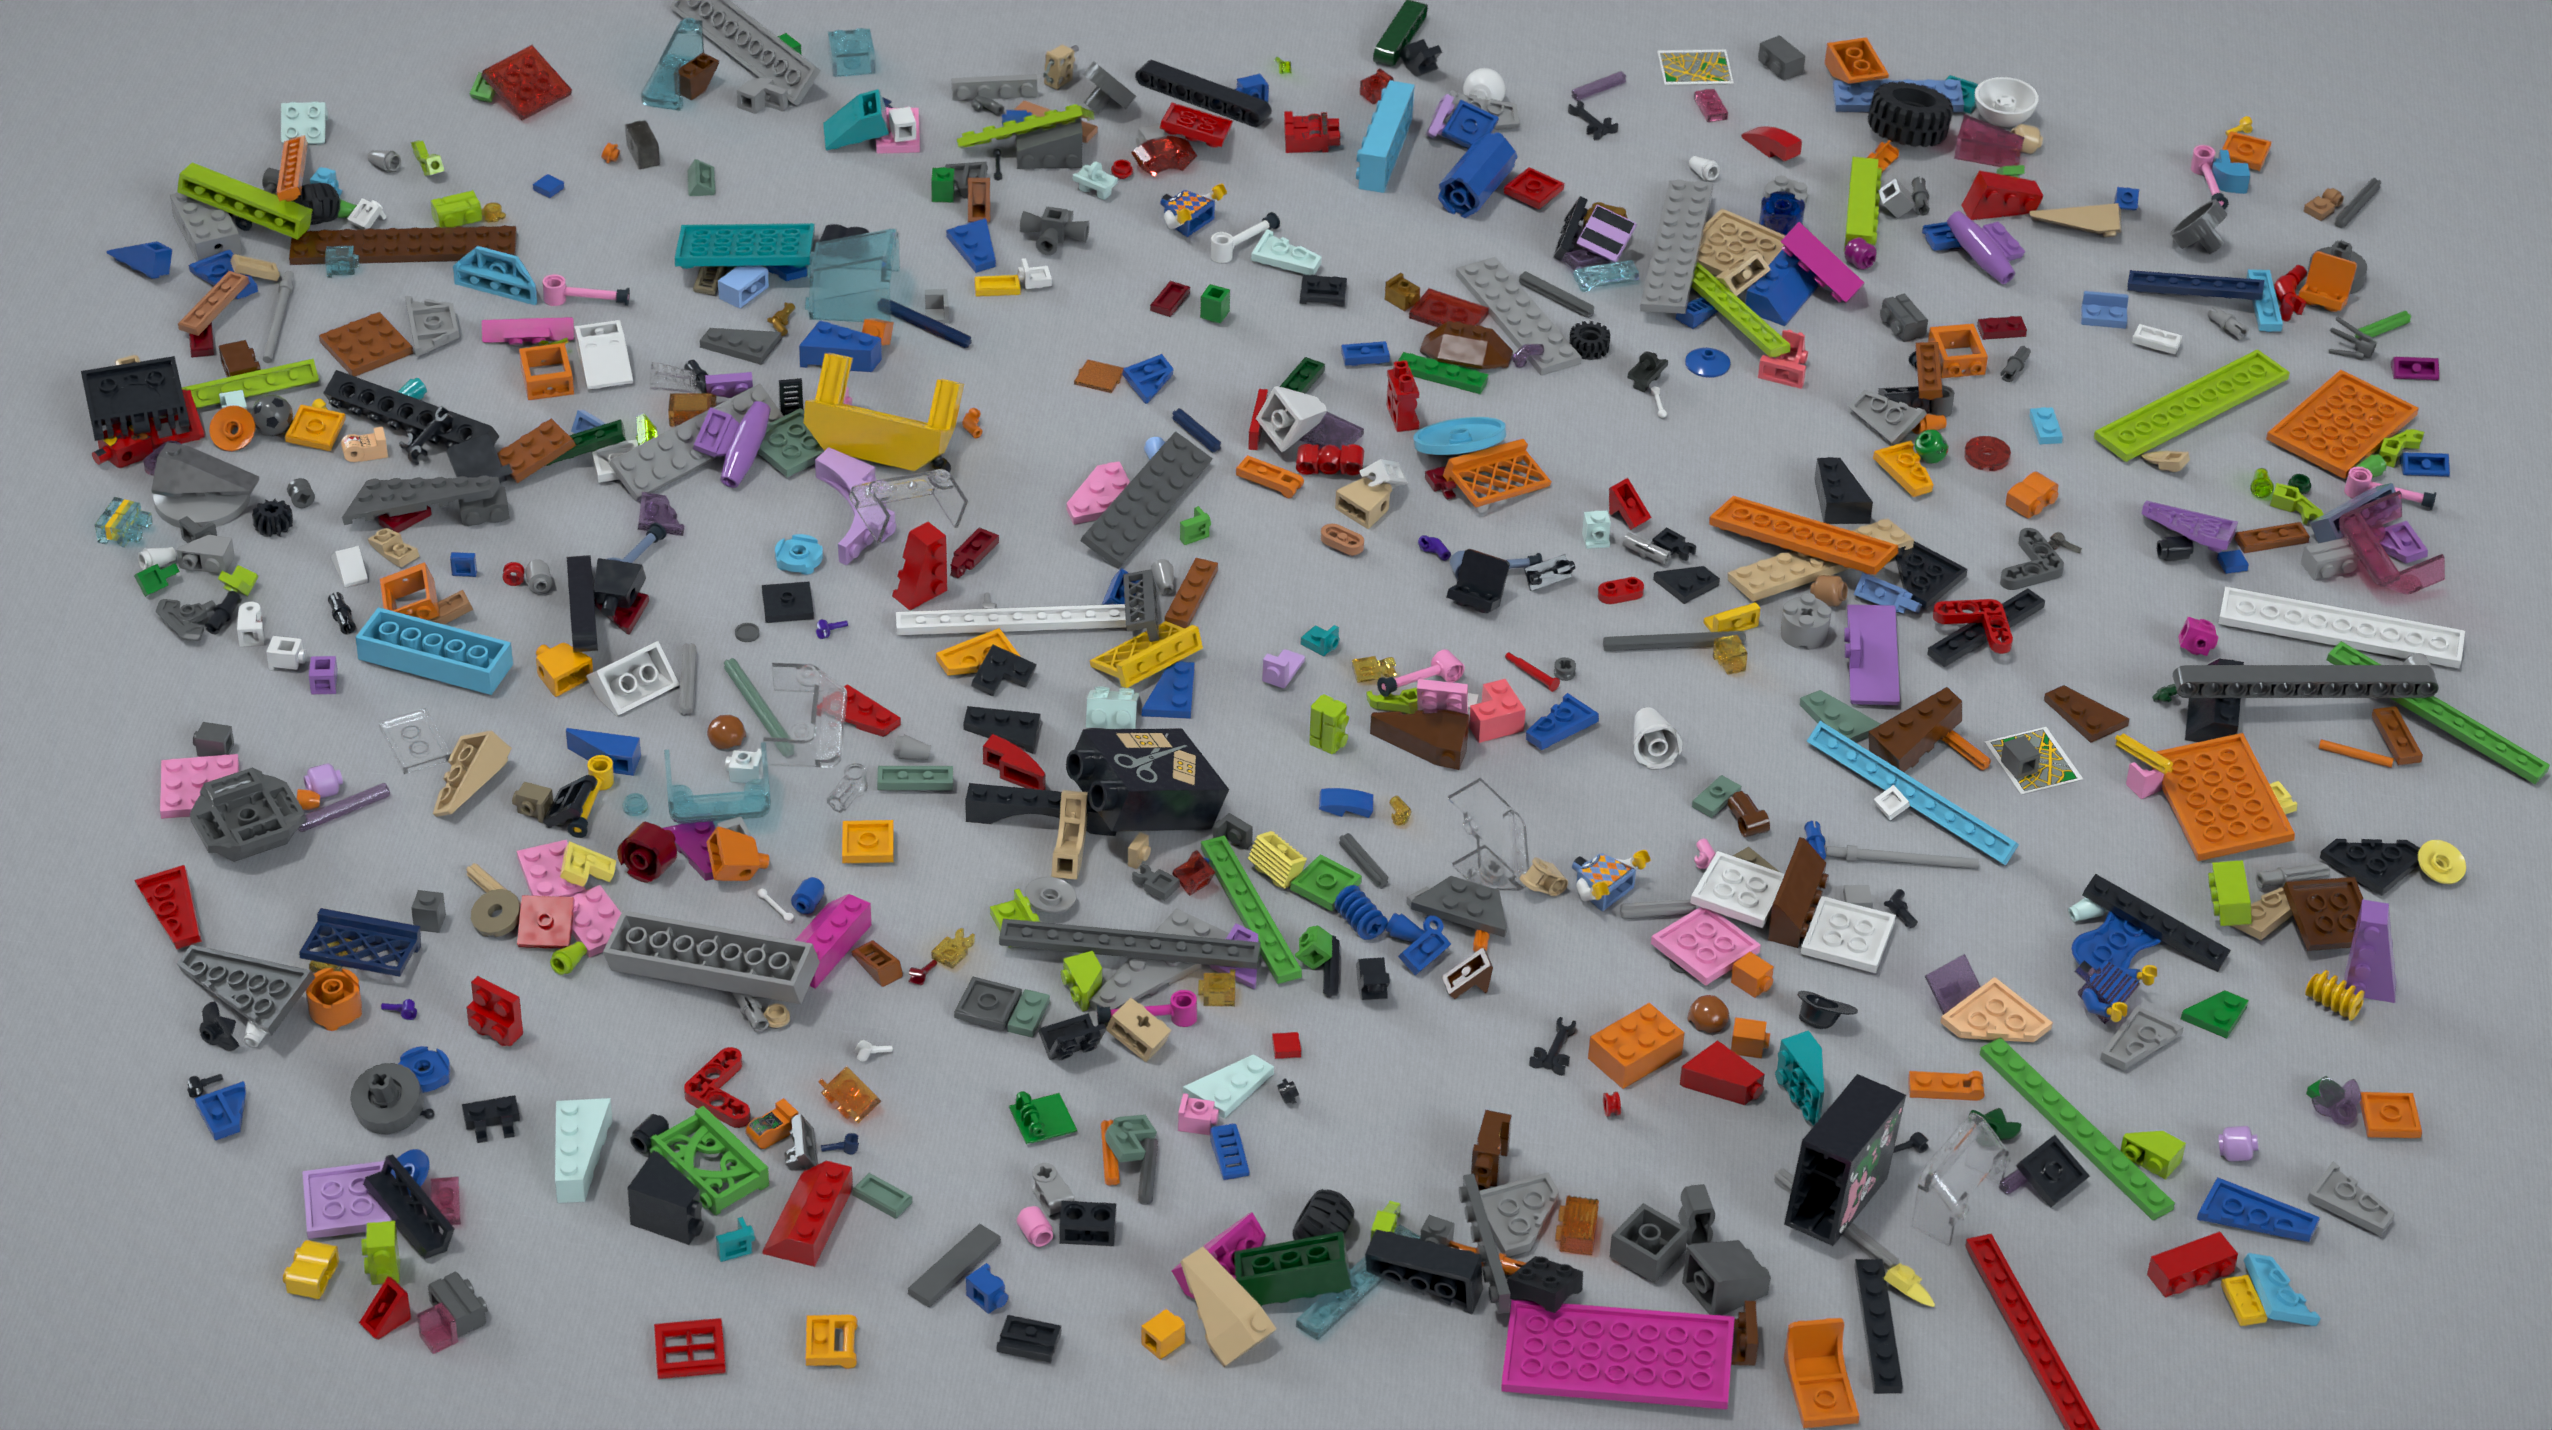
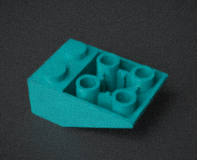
M879 89L858 94L823 123L826 151L839 149L850 144H858L873 138H881L889 134L887 111Z
M1808 1030L1781 1039L1775 1076L1777 1082L1783 1085L1789 1093L1791 1101L1796 1103L1801 1109L1804 1118L1814 1126L1821 1118L1824 1098L1822 1047Z

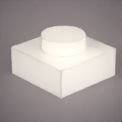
M1894 785L1874 799L1875 805L1889 820H1892L1910 807L1909 801Z

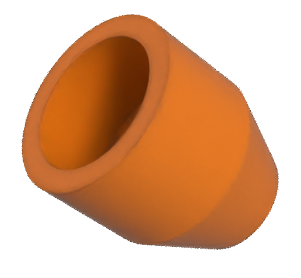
M298 789L297 800L303 810L319 808L320 794L311 790Z

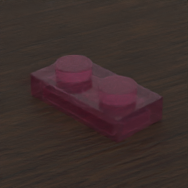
M1715 89L1694 91V100L1707 122L1728 120V111Z
M459 1176L431 1179V1201L451 1225L461 1224Z

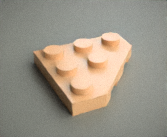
M1996 977L1941 1017L1940 1022L1959 1038L1982 1040L2002 1038L2004 1041L2035 1042L2050 1031L2053 1024L2052 1021Z

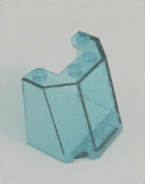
M886 229L816 243L814 252H810V265L807 267L810 289L809 297H806L805 310H809L810 320L864 322V319L876 318L891 322L892 271L899 272L900 270L899 233L897 229Z

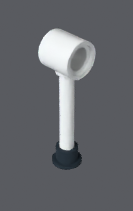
M1270 212L1267 214V217L1262 219V222L1235 236L1226 232L1213 234L1211 237V259L1217 263L1231 261L1235 245L1264 230L1279 228V217L1274 212Z

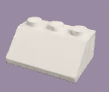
M659 641L586 675L596 697L616 716L680 685Z

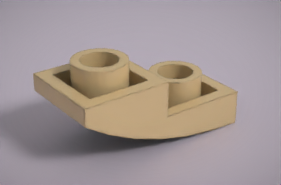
M388 528L381 529L375 535L368 538V542L378 553L399 567H403L420 557L417 548L403 543L401 534Z

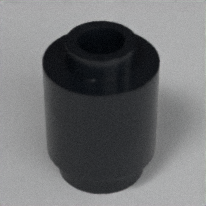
M2186 536L2164 537L2162 540L2157 541L2158 558L2165 561L2189 559L2190 554H2193L2194 551L2192 540H2189Z
M649 1115L633 1130L630 1137L632 1146L641 1153L650 1151L652 1148L651 1137L655 1134L658 1136L669 1129L668 1121L661 1115Z

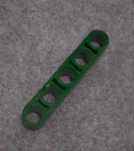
M1412 0L1404 2L1377 43L1373 53L1374 62L1390 66L1397 64L1401 58L1399 53L1406 45L1410 44L1425 21L1428 12L1427 4Z

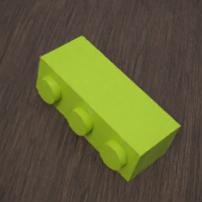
M2243 860L2213 862V873H2208V884L2211 902H2213L2214 916H2219L2220 926L2252 924L2251 901Z

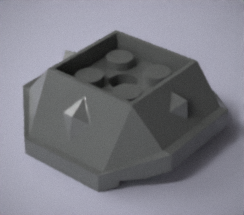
M253 767L204 783L200 796L190 813L191 823L208 853H218L233 862L288 844L295 831L306 821L305 812L287 782L274 776L262 774V771Z

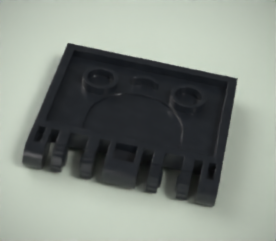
M175 356L81 371L95 441L104 440L102 429L104 425H106L108 439L114 438V429L111 424L121 423L120 428L123 437L129 436L126 423L129 421L132 423L134 435L149 433L151 431L148 418H153L155 430L161 431L162 425L159 417L168 415V424L171 429L176 428L174 414L178 415L180 427L190 426Z

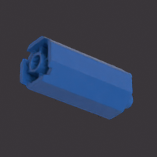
M1487 133L1478 138L1440 182L1439 189L1441 188L1438 194V200L1448 213L1455 214L1457 212L1463 218L1476 213L1515 167V161L1518 157L1516 151L1501 133Z

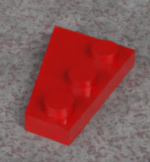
M848 684L813 708V716L821 718L825 715L833 718V722L839 724L848 722L856 725V728L882 737H885L901 725V717Z

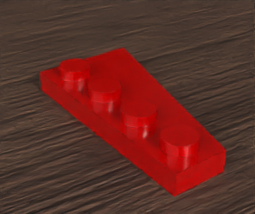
M185 865L134 880L176 949L202 942Z

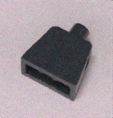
M598 558L594 595L597 603L602 605L601 612L604 615L614 616L617 607L628 609L632 606L646 580L642 564Z

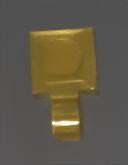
M1376 656L1352 660V669L1357 683L1378 680L1381 678V674L1385 677L1396 676L1394 657L1377 660Z

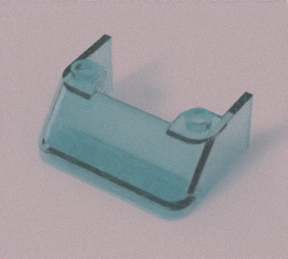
M761 742L763 778L747 782L744 792L693 795L691 789L685 785H672L669 750H664L669 815L674 822L684 824L723 821L740 816L742 819L761 818L769 813L771 799L766 742Z

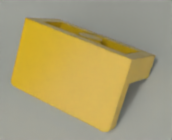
M1755 602L1705 617L1703 623L1710 632L1748 630L1759 626L1761 608Z

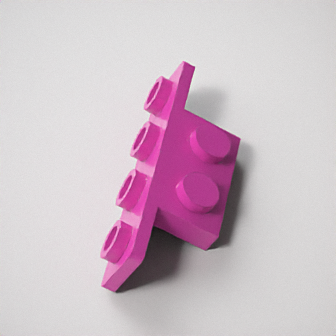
M572 317L482 320L483 343L509 342L510 345H521L523 342L545 344L546 341L574 340V319Z

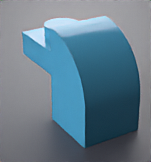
M2220 150L2219 156L2214 159L2212 173L2219 190L2228 193L2247 194L2250 180L2248 163H2231L2229 151Z

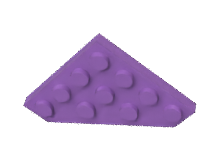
M2147 500L2143 505L2141 513L2146 518L2186 536L2189 540L2208 546L2209 550L2215 552L2227 550L2238 525V521Z

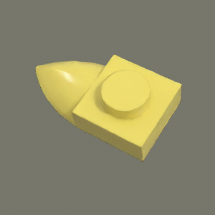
M1899 1263L1887 1271L1884 1280L1908 1297L1927 1306L1935 1307L1931 1296L1920 1284L1922 1278L1916 1275L1912 1268Z

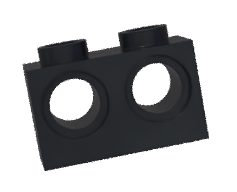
M1062 1201L1059 1244L1114 1246L1117 1203Z

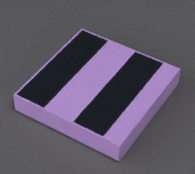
M1597 205L1581 233L1577 245L1611 262L1617 263L1637 224Z

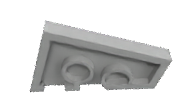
M1863 390L1848 406L1853 413L1892 445L1899 444L1927 415L1923 409H1915L1905 403H1897L1888 400L1887 397Z

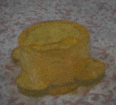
M488 203L481 210L486 222H497L500 219L506 218V214L502 212V207L499 203Z

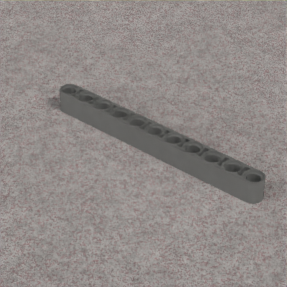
M2183 665L2177 667L2172 673L2177 693L2182 698H2428L2434 696L2439 690L2433 669L2428 665Z

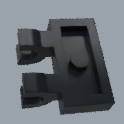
M515 1095L462 1104L466 1130L475 1129L477 1143L488 1142L486 1127L499 1124L502 1125L504 1139L515 1137L513 1122L520 1121Z

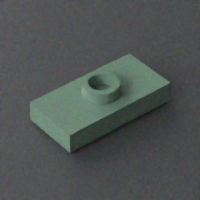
M1721 775L1692 801V807L1713 818L1728 804V799L1735 792L1741 791L1742 786Z

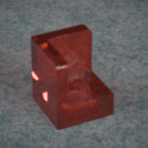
M1198 850L1192 852L1188 861L1175 868L1172 872L1174 877L1180 879V885L1189 896L1209 885L1215 874V871Z

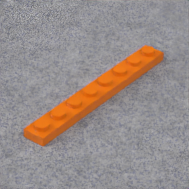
M305 135L284 141L276 192L279 201H293L299 197L298 195H301L308 146Z

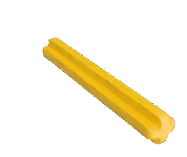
M2122 733L2120 736L2117 735L2115 737L2117 740L2116 746L2159 772L2166 774L2173 771L2172 761L2130 736Z

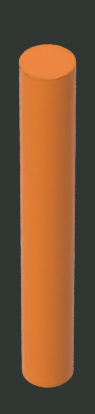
M2321 739L2318 748L2392 768L2394 758L2323 739Z

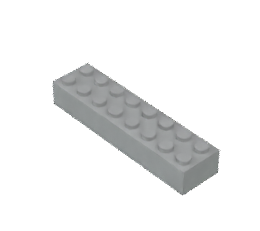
M622 911L603 950V954L612 971L796 1004L802 1003L820 963L812 943L629 911Z

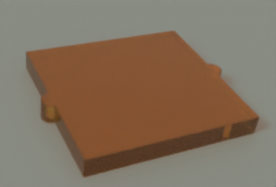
M1087 359L1082 369L1078 370L1074 385L1112 393L1116 385L1120 384L1123 367Z

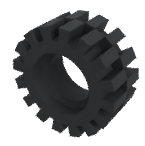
M1582 321V325L1577 323L1570 330L1569 343L1584 360H1586V357H1590V360H1594V357L1601 359V355L1604 357L1609 352L1610 330L1605 325L1601 327L1599 322L1593 324L1594 321H1590L1587 324L1586 321Z

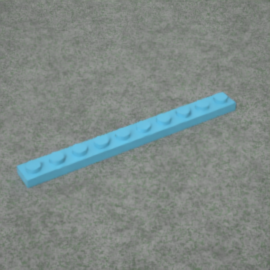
M1819 721L1808 738L1807 742L1881 789L1886 791L1894 785L1909 801L1910 807L2006 866L2019 846L2014 840L1822 721Z

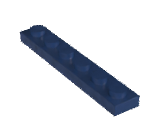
M2130 270L2127 291L2262 300L2265 280Z

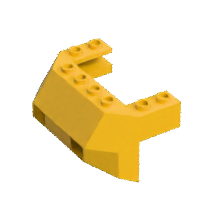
M833 353L824 354L815 399L805 400L803 422L823 450L829 447L851 457L911 471L919 470L945 452L955 430L964 383L937 379L928 423L844 404L853 358Z

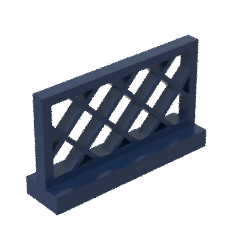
M320 908L317 913V923L301 948L299 958L400 977L413 953H418L421 948V926ZM335 941L340 943V945L331 948L327 945ZM320 946L323 949L318 952L310 951V949H314ZM359 946H363L365 948L364 950L358 952H354L352 950L353 948ZM388 950L390 953L382 957H379V955L377 954ZM344 951L348 953V955L342 957L335 955ZM367 956H371L373 958L369 961L360 960L361 958ZM394 960L398 962L397 967L385 964Z

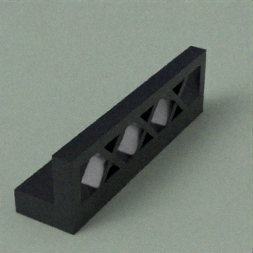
M393 1154L386 1156L381 1172L365 1177L363 1185L388 1216L395 1221L397 1227L424 1259L446 1252L455 1228ZM392 1169H393L394 1172H395L396 1178H395V1177L393 1176V1174L391 1173ZM439 1226L443 1230V1234L440 1233Z

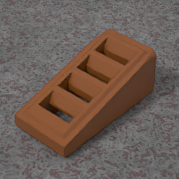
M874 940L851 951L852 956L882 987L903 976L900 960Z

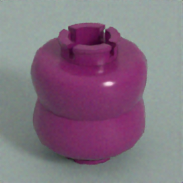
M1855 238L1845 246V259L1849 263L1854 264L1858 269H1867L1876 261V248L1872 244L1867 243L1863 238Z

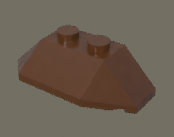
M1452 321L1444 323L1425 335L1420 347L1421 353L1427 354L1438 362L1477 369L1508 368L1513 356V350L1493 329Z

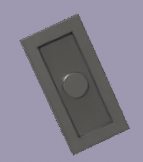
M800 1113L791 1117L792 1129L790 1130V1135L795 1146L785 1152V1164L790 1169L804 1166L808 1170L817 1165L814 1128Z

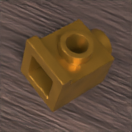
M1400 272L1386 281L1385 300L1406 311L1420 301V287L1405 279L1404 274Z

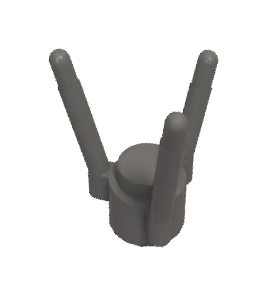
M2336 317L2335 320L2358 335L2359 338L2357 339L2335 328H2331L2330 331L2354 342V350L2357 352L2329 349L2328 352L2356 357L2363 360L2364 356L2371 358L2377 342L2371 340V336L2362 333L2346 321Z

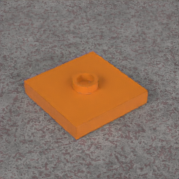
M2230 131L2222 150L2229 151L2231 163H2248L2250 169L2260 171L2271 149L2272 142Z
M2360 1092L2359 1101L2367 1137L2421 1138L2422 1128L2413 1093Z

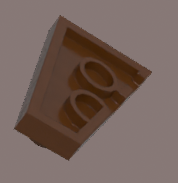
M2065 685L2045 693L2044 701L2090 743L2129 725L2130 719Z

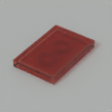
M1428 288L1410 310L1409 319L1437 328L1448 321L1480 326L1489 315V308Z

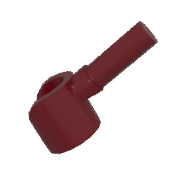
M932 960L922 969L911 967L909 970L911 978L908 982L923 985L926 974L937 965V961Z

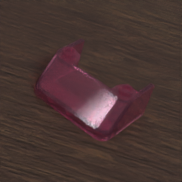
M2400 490L2343 514L2339 519L2340 531L2377 585L2402 594H2412L2445 580V557L2443 554L2399 572L2381 546L2380 542L2385 539L2386 535L2383 524L2402 517V493Z

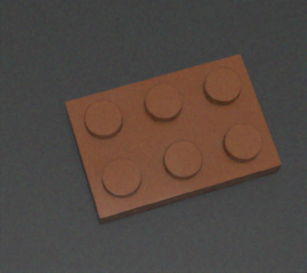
M551 418L541 423L534 430L521 436L520 439L509 446L502 448L497 454L502 466L510 465L513 473L509 476L516 483H519L576 445L574 440Z

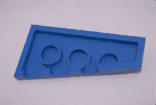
M2217 1177L2198 1212L2197 1220L2309 1242L2319 1224L2320 1217Z

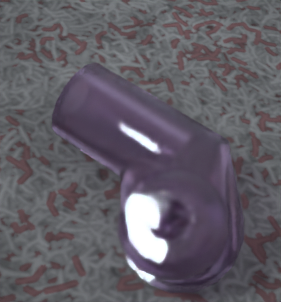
M1543 344L1522 345L1513 354L1512 361L1515 363V366L1518 368L1524 367L1527 363L1526 359L1530 355H1543Z

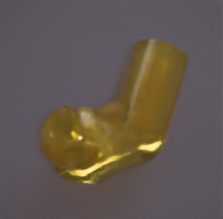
M1396 795L1389 802L1396 811L1395 814H1391V818L1395 825L1402 826L1408 822L1412 811Z

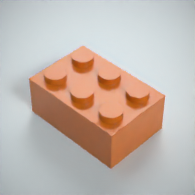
M1649 1002L1590 1036L1588 1059L1624 1089L1681 1056L1685 1032Z

